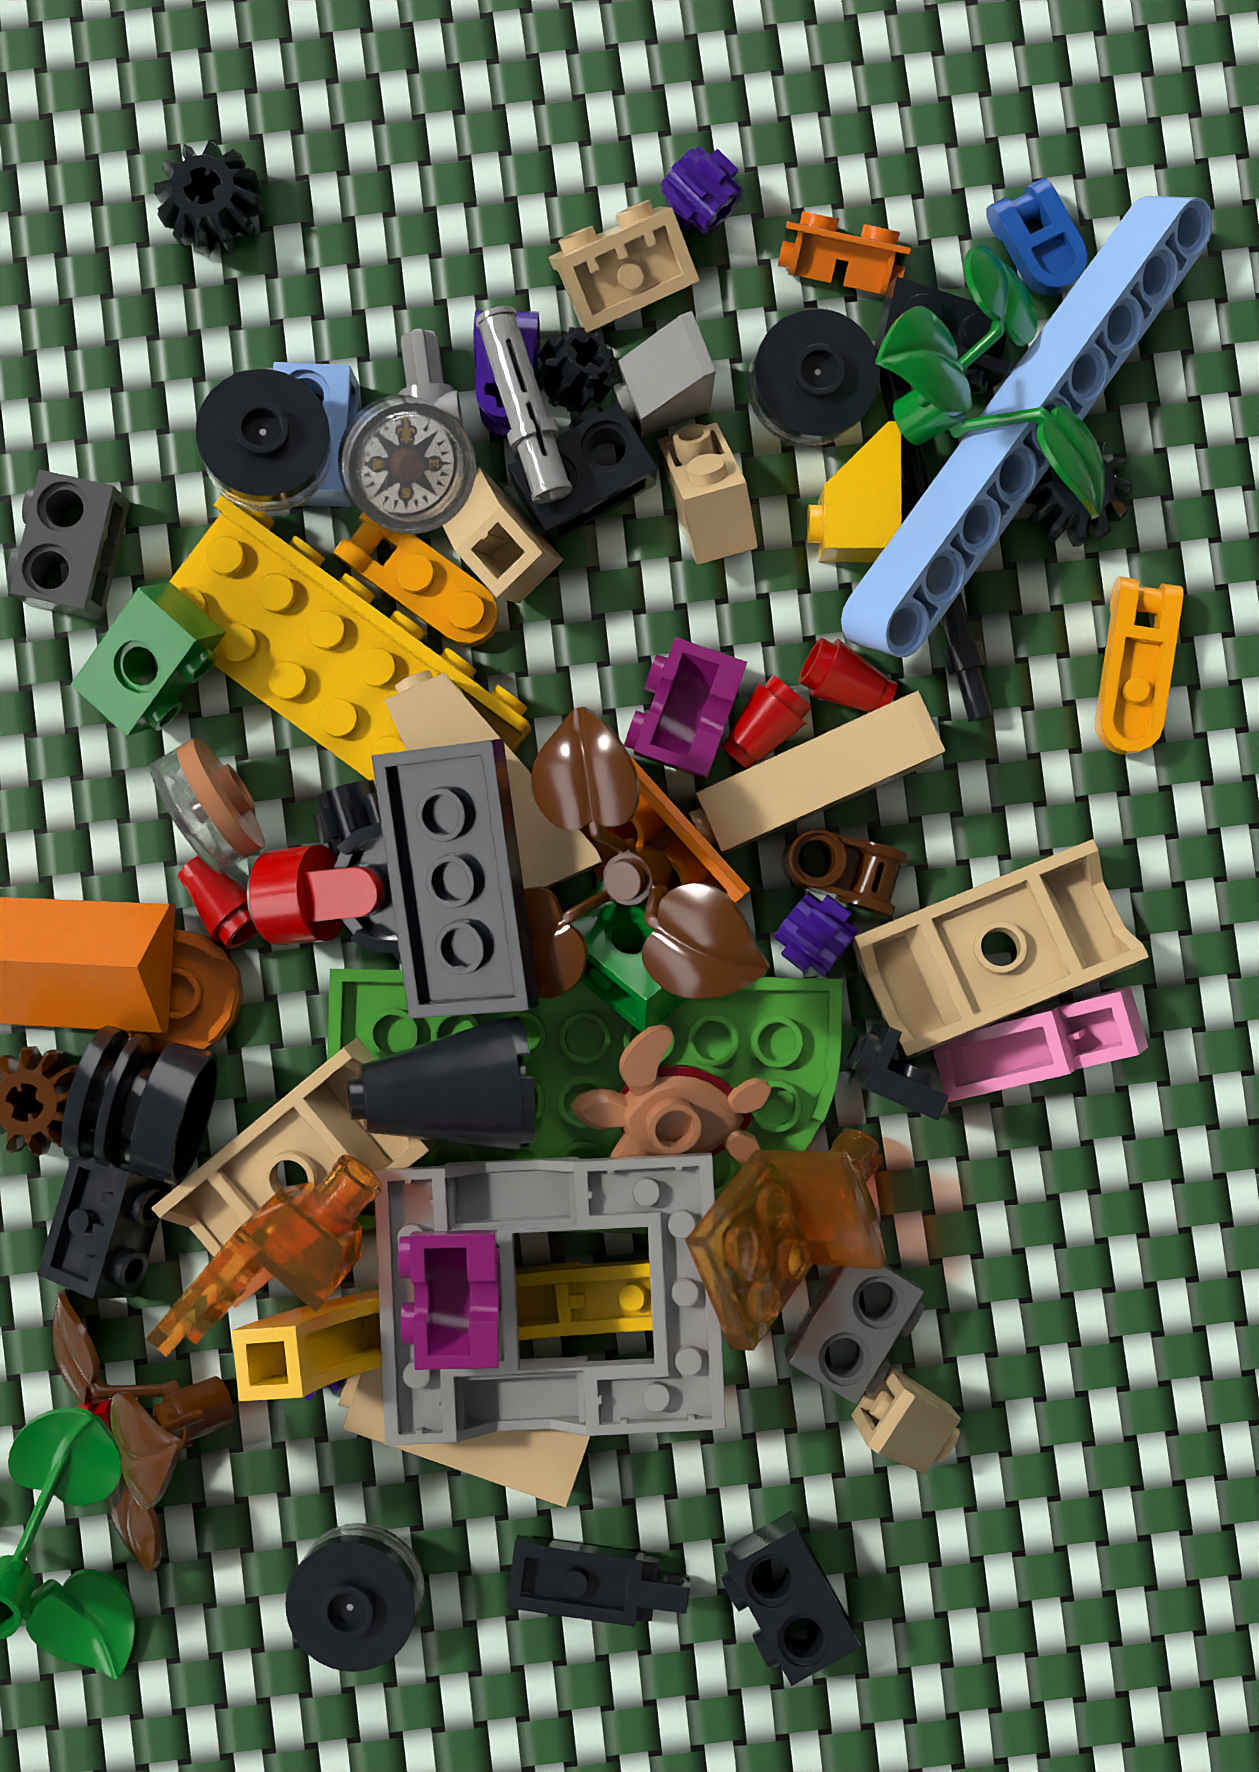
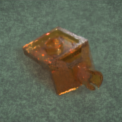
M855 1129L845 1130L835 1139L829 1152L755 1150L685 1239L731 1349L754 1351L813 1264L876 1269L883 1267L886 1262V1255L876 1208L866 1184L869 1178L881 1166L883 1155L876 1154L880 1147L868 1134Z
M344 1154L334 1163L330 1173L318 1186H315L312 1182L281 1188L236 1230L147 1336L146 1340L166 1357L185 1338H188L194 1345H197L216 1322L220 1321L246 1291L245 1288L264 1268L313 1311L317 1312L361 1258L362 1225L356 1221V1218L366 1205L373 1201L383 1190V1185L378 1176L359 1159Z

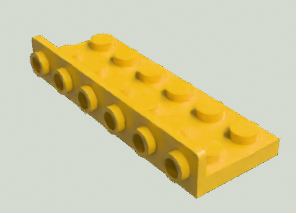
M222 495L213 506L220 512V515L169 581L226 632L213 650L217 655L215 667L369 781H375L371 755L407 751L384 700L398 694L395 688L397 683L414 674L428 670L431 671L433 677L445 673L497 735L504 739V743L513 753L516 752L532 730L529 722L522 717L527 707L520 700L498 685L489 693L474 682L471 678L477 670L448 648L440 656L420 642L426 633L417 624L397 610L388 618L375 609L370 603L376 596L347 573H344L341 579L337 581L320 568L325 558L297 536H294L289 544L270 531L275 523L274 520L253 503L243 499L237 507Z

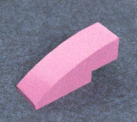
M1129 985L1001 1019L967 1033L960 1039L933 1049V1054L945 1095L949 1096L947 1102L1071 1074L1076 1069L1140 1055L1148 1048L1131 986Z

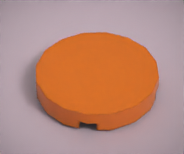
M174 930L168 1033L126 1031L129 1037L132 1038L138 1033L148 1035L153 1039L155 1053L162 1054L165 1047L172 1042L206 1050L223 1040L238 1020L244 996L240 970L228 950L213 941L209 936L185 930Z

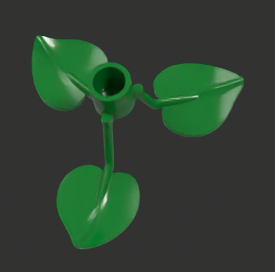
M977 245L969 250L965 256L964 275L976 304L986 316L992 319L990 330L957 361L958 353L953 336L945 324L932 311L923 306H916L896 319L887 332L875 360L876 365L896 373L915 388L894 402L893 414L896 424L910 443L920 446L948 429L952 436L957 439L969 431L1034 422L1039 425L1036 431L1037 439L1048 462L1091 515V520L1099 517L1103 506L1105 492L1104 462L1100 448L1091 431L1072 410L1064 405H1059L1052 409L1051 413L1043 407L971 419L965 418L966 411L972 407V396L964 371L999 340L1004 331L1016 345L1024 347L1034 339L1038 325L1034 302L1019 276L1006 263L996 257L987 246Z
M58 1408L47 1411L29 1421L15 1437L9 1451L8 1466L12 1479L23 1487L42 1490L14 1555L0 1557V1639L13 1635L18 1630L22 1619L26 1620V1630L29 1637L45 1652L67 1662L94 1668L110 1678L118 1680L130 1657L136 1634L135 1607L131 1595L125 1586L106 1573L94 1569H82L70 1575L63 1585L54 1579H48L34 1591L35 1576L30 1564L26 1561V1557L53 1495L69 1505H92L104 1500L114 1491L122 1473V1455L119 1452V1447L115 1442L112 1432L101 1417L92 1414L86 1409Z

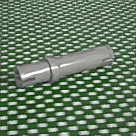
M506 305L497 306L478 315L477 321H475L476 326L480 330L495 383L499 389L511 427L507 434V439L511 450L519 452L532 492V501L536 504L550 503L567 496L572 490L571 482L568 481L555 441L560 436L556 420L547 416L534 370L516 320L515 308Z

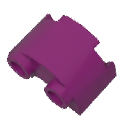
M675 637L668 658L658 654L654 658L644 690L655 694L652 705L647 714L635 711L624 747L633 749L634 755L707 780L747 662Z
M497 1230L412 1231L409 1236L400 1237L398 1246L400 1279L411 1278V1283L414 1286V1302H403L401 1339L403 1345H414L415 1370L499 1368L501 1345L499 1342L498 1313L502 1311L500 1248H496Z

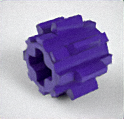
M699 145L695 150L693 148L688 150L678 162H675L661 184L663 188L661 192L667 197L666 201L670 204L668 207L673 209L678 224L686 232L695 225L705 235L708 231L713 232L732 214L737 204L741 201L743 197L741 193L744 190L734 178L739 169L719 149H716L709 156Z
M809 892L784 920L774 939L785 946L781 952L782 956L804 974L812 967L824 977L851 945L859 930L848 922L852 913L827 894L820 901Z

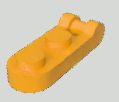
M362 512L359 516V519L363 522L350 540L343 538L332 552L350 569L448 641L460 647H475L485 643L493 636L498 626L499 611L493 595L487 588L406 528L382 524ZM382 539L396 548L384 566L370 557Z
M1118 576L1114 583L1110 599L1111 617L1095 715V731L1098 738L1112 752L1120 755L1136 754L1151 747L1161 736L1165 723L1184 593L1182 586L1162 583L1158 589L1140 586L1138 579ZM1136 611L1153 614V628L1134 625Z

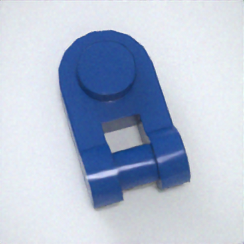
M1042 178L1026 186L1024 195L1013 201L1004 197L986 208L988 224L998 240L1003 241L1021 277L1030 289L1041 295L1056 296L1066 293L1076 284L1086 267L1088 253L1084 241L1058 193L1047 178ZM1035 218L1042 223L1044 228L1030 235L1024 223Z

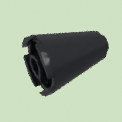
M519 1016L502 1017L361 1064L359 1066V1079L347 1080L350 1119H363L366 1133L511 1150L530 1148L529 1143L533 1142L535 1137V1089L533 1076H527L524 1060L521 1056L530 1054L522 1021Z

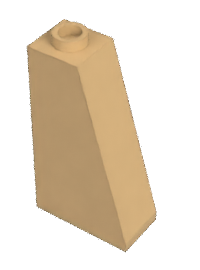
M428 670L407 677L395 685L398 694L384 700L407 751L501 739L445 673L433 677L431 671ZM504 743L524 889L537 886L550 889L603 865L597 849L579 829L574 831L560 829L553 825L539 810L532 792V774Z
M918 690L697 792L694 801L698 809L688 814L692 825L710 845L714 844L716 851L721 856L922 769L946 751Z
M382 1367L348 1377L338 1405L349 1409L342 1429L385 1444ZM554 1429L496 1431L455 1443L394 1445L392 1447L566 1508L590 1436Z

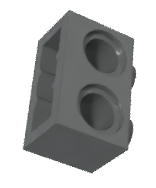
M39 469L35 487H30L23 499L22 519L26 525L20 548H15L9 558L7 567V579L11 585L9 593L32 607L102 622L131 502L113 485ZM83 503L84 511L81 519L73 526L62 527L61 517L65 509L72 504ZM68 563L69 574L66 581L58 588L48 589L47 576L50 570L58 564Z
M849 1241L784 1349L789 1364L857 1405L864 1391L873 1394L884 1380L891 1363L885 1356L897 1336L908 1337L917 1325L924 1310V1304L919 1302L924 1291L913 1280ZM873 1282L888 1284L891 1290V1297L885 1308L878 1312H866L860 1309L859 1296L864 1287ZM840 1338H848L857 1342V1355L849 1365L833 1367L825 1362L826 1350L833 1341Z

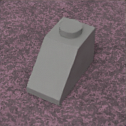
M692 311L679 315L618 360L619 383L611 388L615 403L619 402L629 421L634 419L641 438L710 412L716 371Z

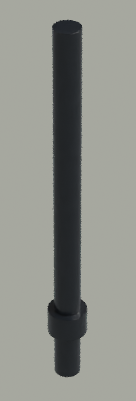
M880 366L879 384L889 421H895L893 414L894 402L906 395L908 390L905 379ZM901 433V467L913 509L932 481L922 445L916 446L910 443ZM960 591L941 618L949 646L943 652L949 675L957 676L968 722L971 723L993 716L981 670L987 666L981 641L973 640Z

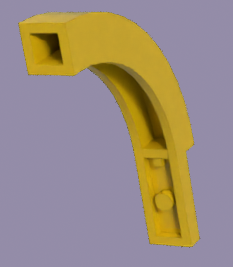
M649 1259L581 1265V1261L516 1267L519 1341L560 1336L653 1330ZM379 1289L303 1306L249 1323L231 1331L239 1401L302 1398L339 1380L382 1367Z

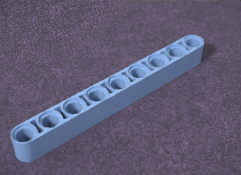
M1144 196L1139 198L1130 207L980 417L1043 407L1051 413V410L1055 407L1064 405L1083 420L1205 249L1212 231V213L1207 202L1198 197ZM1024 422L974 430L967 433L848 598L841 617L842 631L846 639L863 647L904 658L913 655L923 645L1050 467V463L1045 457L1037 439L1036 431L1039 426L1038 424Z

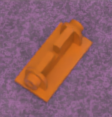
M802 211L800 224L787 221L786 228L797 230L798 232L795 243L783 241L778 267L789 269V276L796 275L831 283L836 259L848 261L843 286L879 293L882 296H886L887 287L896 277L903 278L905 267L894 265L896 252L910 255L911 248L897 245L900 236L898 231L864 224L861 237L836 232L838 218Z

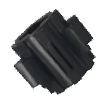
M569 327L561 340L550 336L537 355L543 362V365L535 375V379L538 381L539 390L545 391L546 395L550 398L548 403L552 406L560 405L566 407L567 412H576L577 410L578 413H582L591 399L601 403L614 386L611 379L607 376L617 362L616 359H613L612 348L607 349L602 341L604 337L598 332L594 335L585 332L584 327H576L575 329L574 327Z
M361 780L321 793V796H318L321 809L318 810L317 814L312 815L321 845L331 842L335 856L338 857L340 850L336 847L355 830L381 822L375 781Z

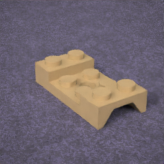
M1094 839L857 935L852 943V948L886 1025L902 1031L896 1046L902 1062L962 1038L967 1033L1069 991L1084 988L1133 968L1149 957L1144 945L1125 928L1103 882L1099 850ZM993 932H1001L1010 936L1017 948L1015 961L1006 966H997L987 961L981 950L983 937Z
M358 1037L343 1047L151 1208L159 1218L189 1227L222 1266L226 1297L234 1308L239 1306L375 1195V1170L409 1167L427 1153L437 1142L434 1140L366 1133L363 1119H350L347 1080L359 1079V1066L376 1060ZM281 1161H295L305 1169L308 1177L306 1190L291 1191L282 1185L277 1173L278 1165Z

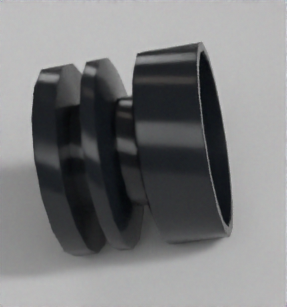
M110 1025L104 1026L97 1031L88 1044L68 1094L61 1137L64 1155L83 1162H87L95 1156L96 1164L112 1169L121 1161L130 1146L129 1163L131 1173L178 1186L186 1178L193 1166L209 1124L217 1092L219 1076L218 1056L210 1051L172 1042L165 1047L154 1065L153 1039L148 1035L138 1033L129 1040V1034L124 1029Z

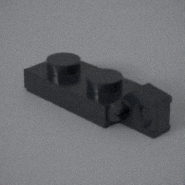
M517 1535L514 1543L506 1607H509V1609L635 1627L636 1621H652L653 1609L686 1614L690 1595V1576L658 1570L660 1559L644 1556V1553Z

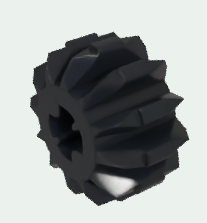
M209 139L202 155H196L192 147L183 143L182 155L185 160L180 164L163 160V171L168 180L153 183L155 187L154 194L159 202L162 203L157 208V215L165 228L173 229L175 240L185 248L196 242L200 252L210 257L216 243L222 241L227 251L235 253L236 241L233 236L239 232L245 236L255 237L256 228L250 218L264 214L263 201L256 194L261 186L258 176L254 170L245 168L246 163L242 155L235 151L234 148L222 155L218 144L213 143ZM214 195L215 199L213 201L205 203L204 198Z
M1105 440L1097 441L1103 456L1106 451ZM1118 457L1109 462L1103 459L1105 469L1104 500L1099 517L1091 520V515L1083 504L1078 501L1076 495L1071 490H1066L1065 487L1067 485L1050 465L1025 500V503L1038 505L1028 517L1029 525H1038L1044 520L1050 523L1051 526L1046 536L1048 542H1055L1067 530L1069 541L1073 547L1081 546L1087 540L1088 533L1098 540L1105 538L1111 532L1110 521L1119 522L1128 511L1127 506L1120 498L1126 497L1132 491L1133 482L1115 478V475L1125 466V458Z

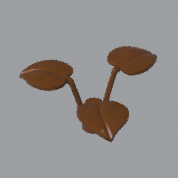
M586 707L572 710L537 755L531 775L533 796L539 810L553 825L566 831H574L588 825L592 838L618 850V855L611 858L605 866L603 873L605 889L575 905L565 913L562 912L555 895L547 888L537 886L524 889L539 998L560 996L579 983L586 971L588 947L584 936L571 923L612 900L623 905H635L648 899L644 922L655 931H653L643 945L642 961L652 979L668 992L692 999L714 998L738 991L762 977L769 970L770 964L757 946L744 915L728 895L714 886L697 882L681 885L668 892L667 887L671 880L672 869L667 856L660 849L649 845L636 848L635 841L632 838L622 839L603 828V826L615 827L623 825L634 817L640 795L638 775L623 743L602 718Z
M65 1288L57 1293V1302L53 1316L52 1340L56 1363L64 1383L79 1403L91 1401L92 1394L96 1398H112L110 1423L115 1442L122 1455V1473L114 1491L107 1497L108 1508L112 1522L123 1544L146 1572L151 1574L159 1569L158 1566L162 1552L161 1529L154 1507L158 1504L168 1487L181 1451L193 1446V1440L232 1425L234 1420L232 1400L226 1385L218 1376L207 1378L183 1388L179 1387L176 1380L151 1385L106 1384L99 1376L100 1362L95 1346L67 1298L69 1289ZM136 1397H162L163 1402L154 1406V1420L136 1400Z

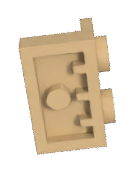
M646 200L617 213L615 216L619 225L596 235L594 227L589 226L571 233L558 241L562 251L548 258L553 270L559 272L579 324L585 328V332H590L700 281L671 207L659 206L653 209L651 201Z

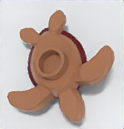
M656 1025L646 1028L637 1035L622 1053L619 1071L626 1085L620 1093L610 1089H590L578 1094L571 1104L572 1112L585 1125L602 1131L610 1128L621 1129L623 1135L613 1149L610 1158L711 1153L713 1157L727 1149L740 1164L752 1166L760 1163L762 1156L756 1136L745 1130L751 1122V1112L762 1108L768 1099L771 1088L768 1082L758 1078L746 1080L736 1088H733L717 1075L695 1066L676 1064L659 1066L663 1055L673 1040V1032L668 1026Z

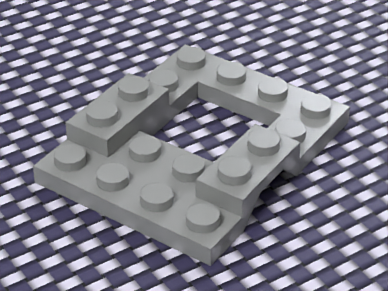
M711 1153L578 1159L577 1156L446 1163L444 1166L385 1168L374 1171L385 1446L455 1443L496 1431L554 1429L583 1436L726 1429L713 1160ZM648 1227L654 1358L588 1361V1356L520 1359L514 1233ZM497 1230L496 1248H500L502 1311L498 1313L499 1342L501 1345L499 1368L415 1370L414 1345H403L401 1339L403 1302H414V1286L411 1283V1278L400 1279L398 1246L400 1237L409 1236L412 1231Z

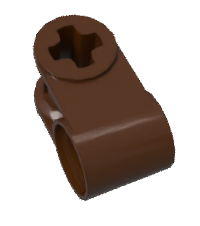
M814 829L796 836L786 845L782 853L781 866L784 875L791 884L801 889L825 896L828 894L845 905L893 917L895 906L891 903V898L900 867L908 865L910 854L883 844L866 840H855L826 830ZM806 843H815L821 846L827 853L829 859L828 867L819 878L810 877L800 868L798 855L802 846Z

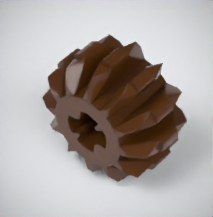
M29 1046L21 1049L19 1060L12 1055L0 1057V1135L7 1132L5 1150L15 1153L21 1151L27 1145L33 1156H41L49 1152L51 1142L58 1147H62L63 1117L68 1094L78 1065H71L62 1070L64 1063L63 1051L52 1049L42 1057L37 1046ZM38 1089L35 1098L44 1104L42 1111L33 1112L35 1103L31 1099L26 1098L29 1090Z

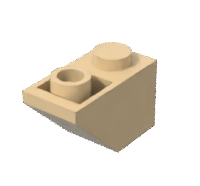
M717 422L709 425H687L678 429L673 435L657 439L683 534L696 564L699 565L758 548L747 483Z
M478 467L465 480L455 502L438 517L456 553L496 598L521 603L564 560L481 467Z

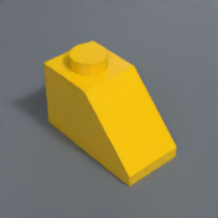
M888 421L824 484L818 505L808 506L807 540L808 543H818V562H875L902 525L901 431L896 421Z

